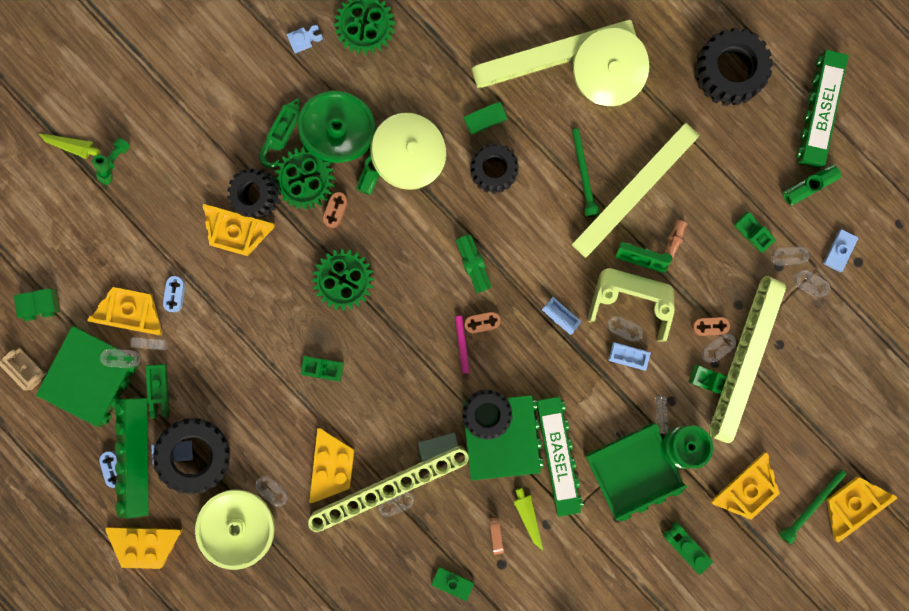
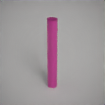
M456 316L455 322L462 374L470 373L463 317Z

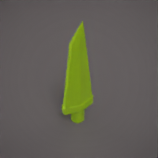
M38 133L46 143L76 154L84 159H87L89 155L95 156L100 154V149L93 148L94 143L92 141Z
M517 488L515 491L518 499L513 501L514 506H516L532 542L543 550L531 494L525 496L523 488Z

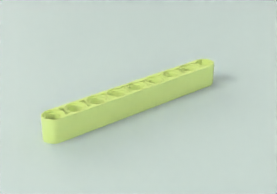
M632 20L616 23L476 65L471 69L477 88L486 87L573 61L580 44L589 35L601 29L620 28L636 36Z
M685 123L579 236L572 246L586 258L693 144L700 134L689 124Z
M765 276L759 283L709 428L710 437L725 443H730L735 438L785 293L786 285L770 276Z
M462 446L454 447L324 506L312 513L308 522L309 528L314 532H320L466 465L468 462L467 450ZM457 452H462L465 457L462 460H456L454 455ZM440 460L446 461L447 466L445 468H439L436 465L437 462ZM426 468L430 473L427 476H421L419 470ZM407 476L411 478L412 482L410 484H403L401 479ZM385 485H392L394 490L386 492L383 487ZM374 493L376 499L368 500L366 494ZM356 501L359 506L351 508L348 503ZM338 509L341 515L333 516L331 510ZM320 517L323 523L316 524L313 518Z

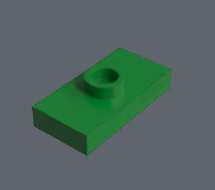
M439 566L431 586L467 602L474 582Z

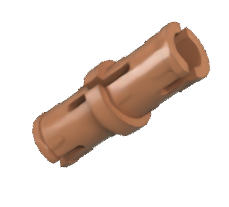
M676 220L673 231L667 238L669 241L664 253L670 254L673 260L679 245L683 242L682 237L688 225L681 220Z

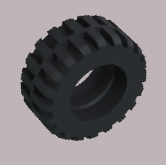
M732 28L730 31L724 29L719 34L713 35L706 42L696 57L697 61L695 62L694 69L697 71L694 76L695 80L699 79L700 82L697 85L699 89L703 88L705 90L704 95L707 98L711 96L713 98L712 101L715 103L722 101V105L728 106L732 103L733 106H736L742 102L746 103L755 97L767 85L768 79L772 74L770 68L773 66V60L769 59L772 54L770 49L766 50V42L764 40L760 41L758 39L759 35L756 33L751 35L749 34L750 30L747 29L739 31V28ZM735 53L742 57L748 67V78L744 82H732L723 77L717 65V59L720 54Z
M186 418L171 424L158 437L153 452L154 470L157 472L160 481L164 482L169 489H174L177 493L181 494L189 493L188 495L198 492L203 493L217 485L224 477L230 460L229 444L223 432L211 422L200 418ZM188 437L202 439L208 444L211 451V459L208 466L196 474L181 472L173 461L175 446L181 440Z

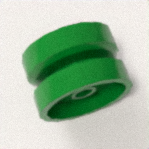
M695 425L673 428L666 434L662 444L663 454L667 462L679 469H696L705 466L712 458L714 450L713 441L709 433Z

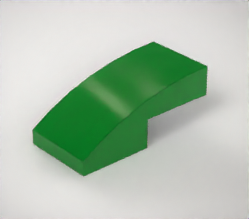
M501 102L475 111L463 119L470 134L473 135L487 130L491 126L505 122L508 118Z
M745 212L733 224L741 235L760 253H763L776 241L767 228L761 226L750 212Z
M304 356L300 375L341 382L344 363Z
M694 365L688 383L721 395L727 376L699 365Z

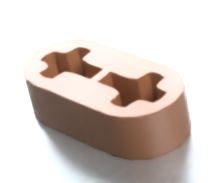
M334 193L329 200L323 215V221L329 228H336L341 223L348 204V200L343 193ZM342 197L344 203L339 204L338 208L335 209L336 202L334 200ZM335 211V218L337 219V221H333L332 224H329L330 221L327 219V217H331L333 215V212Z
M494 312L470 316L465 321V329L469 333L493 330L500 325V317ZM489 316L497 318L494 326H491L490 323L484 324L483 321L488 320ZM471 319H474L475 322L481 321L482 325L476 326V330L468 327Z
M722 317L701 318L695 320L692 324V331L698 336L726 334L730 329L729 321ZM719 321L725 325L721 331L719 328H713V325L719 324ZM700 322H702V325H708L709 329H703L701 333V330L697 329V325H700Z
M499 517L489 518L494 555L504 554Z

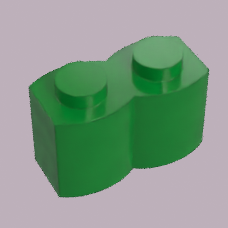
M43 289L13 296L16 316L19 319H23L24 322L34 321L37 316L41 315L42 318L54 317V313L60 312L56 289Z

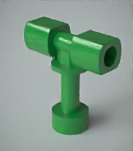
M117 138L114 141V149L107 158L97 154L92 159L93 167L97 170V179L104 185L110 184L113 180L110 170L115 168L113 162L120 153L125 154L130 148V145L122 138Z

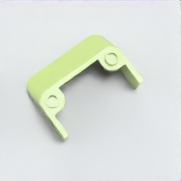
M612 268L603 270L598 278L587 322L595 321L599 303L612 304L616 301L618 293L623 292L656 302L654 313L657 318L662 320L657 341H667L674 315V289L672 286Z

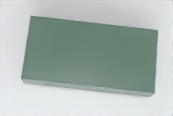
M455 432L418 442L422 461L457 447L458 443Z

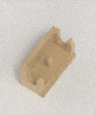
M18 348L16 351L14 349L11 350L0 360V366L24 391L33 390L46 377L43 370L21 348Z

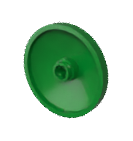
M328 91L314 96L303 106L298 118V133L304 147L315 157L327 162L344 163L357 159L368 150L375 133V122L370 109L359 98L345 92Z

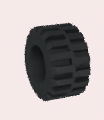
M492 142L488 146H481V149L475 152L471 160L470 173L474 184L476 183L479 189L482 188L486 193L489 191L492 194H496V192L502 193L505 189L508 190L515 182L519 169L517 156H514V151H510L507 145L501 146V143L498 142L497 145H493ZM490 159L500 160L506 168L504 175L499 178L487 176L483 171L484 163Z
M257 169L239 171L240 174L236 173L233 176L235 179L229 182L231 187H227V192H230L227 198L231 200L230 206L235 208L234 211L241 213V216L262 218L265 215L272 214L271 210H276L277 208L276 203H280L278 195H281V191H278L279 183H275L277 179L271 176L269 172ZM254 183L260 189V197L255 204L250 201L248 196L249 189Z
M489 389L479 390L466 400L463 407V421L472 435L480 439H496L504 434L511 425L512 408L509 401L501 393ZM483 403H492L498 408L499 418L491 426L481 425L476 419V410Z

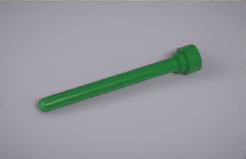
M573 128L572 135L587 204L584 209L585 217L600 215V210L593 200L580 131L578 128Z
M840 470L791 527L781 530L778 535L785 542L791 545L796 540V532L844 479L846 471Z

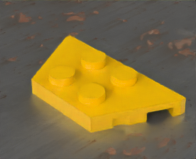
M203 204L206 229L209 234V245L248 256L275 227L273 223L252 217H244L238 213Z
M112 287L107 297L98 305V309L87 320L89 322L162 336L154 298L151 294Z
M317 428L309 503L317 502L351 488L355 449L328 434L322 428Z
M763 452L710 501L711 504L748 519H753L780 494L774 480V472L768 460L769 455Z
M855 477L826 499L835 542L839 543L895 501L897 497L860 477Z
M106 527V533L122 568L161 569L175 546L176 540L181 535L182 529Z

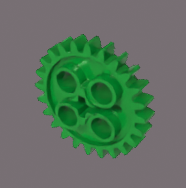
M348 0L349 4L342 2L344 9H337L339 15L334 16L337 21L334 23V27L337 29L335 34L339 36V42H344V48L350 46L349 50L351 53L356 49L357 55L364 51L365 56H367L368 51L375 55L374 49L377 48L381 52V45L388 46L386 40L392 41L390 34H395V30L392 27L396 25L395 21H392L394 14H389L391 7H386V1L380 3V0ZM367 9H370V11H369V13H368V15H367V23H368V24H366L365 27H364V37H363V40H360L361 35H362V32H363L362 25L365 24L366 10H367ZM355 11L362 12L358 17L353 15ZM374 15L381 16L377 21L371 19ZM351 29L358 30L354 35L349 34ZM369 33L376 34V37L373 39L367 38Z
M302 147L301 152L295 148V154L288 152L289 158L282 157L284 163H278L281 169L275 170L279 174V177L275 178L277 179L276 181H279L280 187L278 189H281L280 196L284 195L282 200L285 202L289 201V206L295 205L297 209H300L302 206L303 209L307 210L309 205L310 208L314 209L315 203L320 206L322 205L321 199L328 200L326 193L332 194L329 187H335L331 183V180L336 179V177L331 176L335 169L328 168L332 162H325L315 157L305 147ZM313 162L314 169L309 171L308 166ZM293 168H296L297 172L295 176L292 177L291 170ZM318 180L319 187L314 190L313 183ZM301 186V193L296 195V188Z
M341 249L340 254L334 250V256L326 253L328 259L320 258L323 264H316L315 266L319 271L313 272L317 276V278L312 279V282L317 283L313 289L319 290L316 296H323L321 302L328 301L327 307L329 308L334 304L335 310H338L339 306L342 307L343 311L346 310V306L353 310V304L360 307L359 301L366 302L364 296H371L367 290L374 288L369 284V282L375 281L374 278L369 277V275L374 273L373 270H367L370 267V263L363 264L366 258L358 259V252L352 256V250H349L347 254H345L344 249ZM339 262L344 263V270L336 272L335 265ZM332 271L333 273L343 278L346 275V279L351 283L357 285L358 289H355L346 283H342V285H340L341 281L329 275L328 272ZM355 271L361 273V279L358 281H353L351 278ZM329 279H334L335 286L332 289H327L326 281ZM345 288L352 290V295L349 298H344L342 295Z

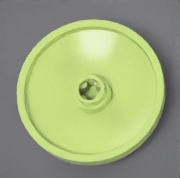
M620 28L601 29L589 35L578 47L573 61V76L580 92L590 101L604 106H617L633 99L644 87L649 73V58L643 43L631 32Z
M400 113L387 118L377 128L371 141V158L375 169L385 181L395 187L407 190L422 188L434 181L444 167L446 160L444 139L437 127L420 115Z
M228 490L212 497L199 512L195 526L196 541L203 555L216 566L231 570L247 568L258 562L269 550L275 533L274 518L268 505L254 493L245 490Z

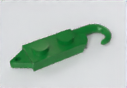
M299 98L287 105H283L266 137L267 139L259 152V161L264 167L273 168L280 162L277 159L275 162L269 163L266 161V155L269 149L281 150L288 142L298 123L300 114Z

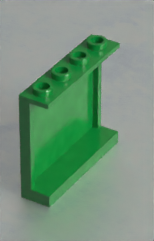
M72 326L36 396L96 427L107 425L111 420V412L115 407L116 399H121L122 391L128 387L130 383L129 377L137 370L140 357L132 356L85 332L86 330Z
M532 395L506 398L512 408L511 425L504 434L496 439H480L472 435L465 426L471 481L541 473L540 468H544L542 456L539 457L538 449H541V439L536 434V430L539 429V421L534 416V410H537L536 398L532 399ZM483 403L476 410V419L481 425L491 426L499 418L498 408L492 403Z
M657 423L646 425L584 455L611 513L617 521H626L631 518V514L637 511L638 513L645 512L649 509L648 506L654 503L656 505L666 501L667 497L671 495L678 496L684 492L683 489L687 488L676 467L667 462L663 454V440Z

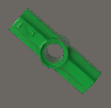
M371 153L366 159L364 170L356 187V190L367 195H372L380 176L377 170L369 168L372 163Z
M831 164L783 191L785 202L792 206L841 179V171L837 166ZM809 181L814 183V189L809 186Z
M471 234L455 240L462 256V263L467 275L471 278L476 293L492 288L485 271V264L480 253L477 252Z

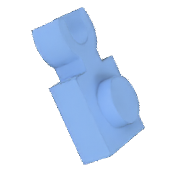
M318 25L312 26L308 32L303 27L287 34L295 54L312 47L311 41L318 42L323 39L321 34L318 36L314 35V32L319 30Z

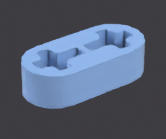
M172 276L166 282L163 306L169 312H178L183 306L185 281L182 278ZM177 280V283H180V287H176L174 293L175 288L172 287L171 284L175 283ZM175 295L174 302H177V306H173L172 309L169 302L173 301V296Z
M108 451L100 456V466L106 484L109 487L115 488L117 481H112L111 478L114 475L117 476L115 472V465L117 463L116 452ZM108 455L109 457L114 458V461H112L111 464L110 462H106V459H108Z

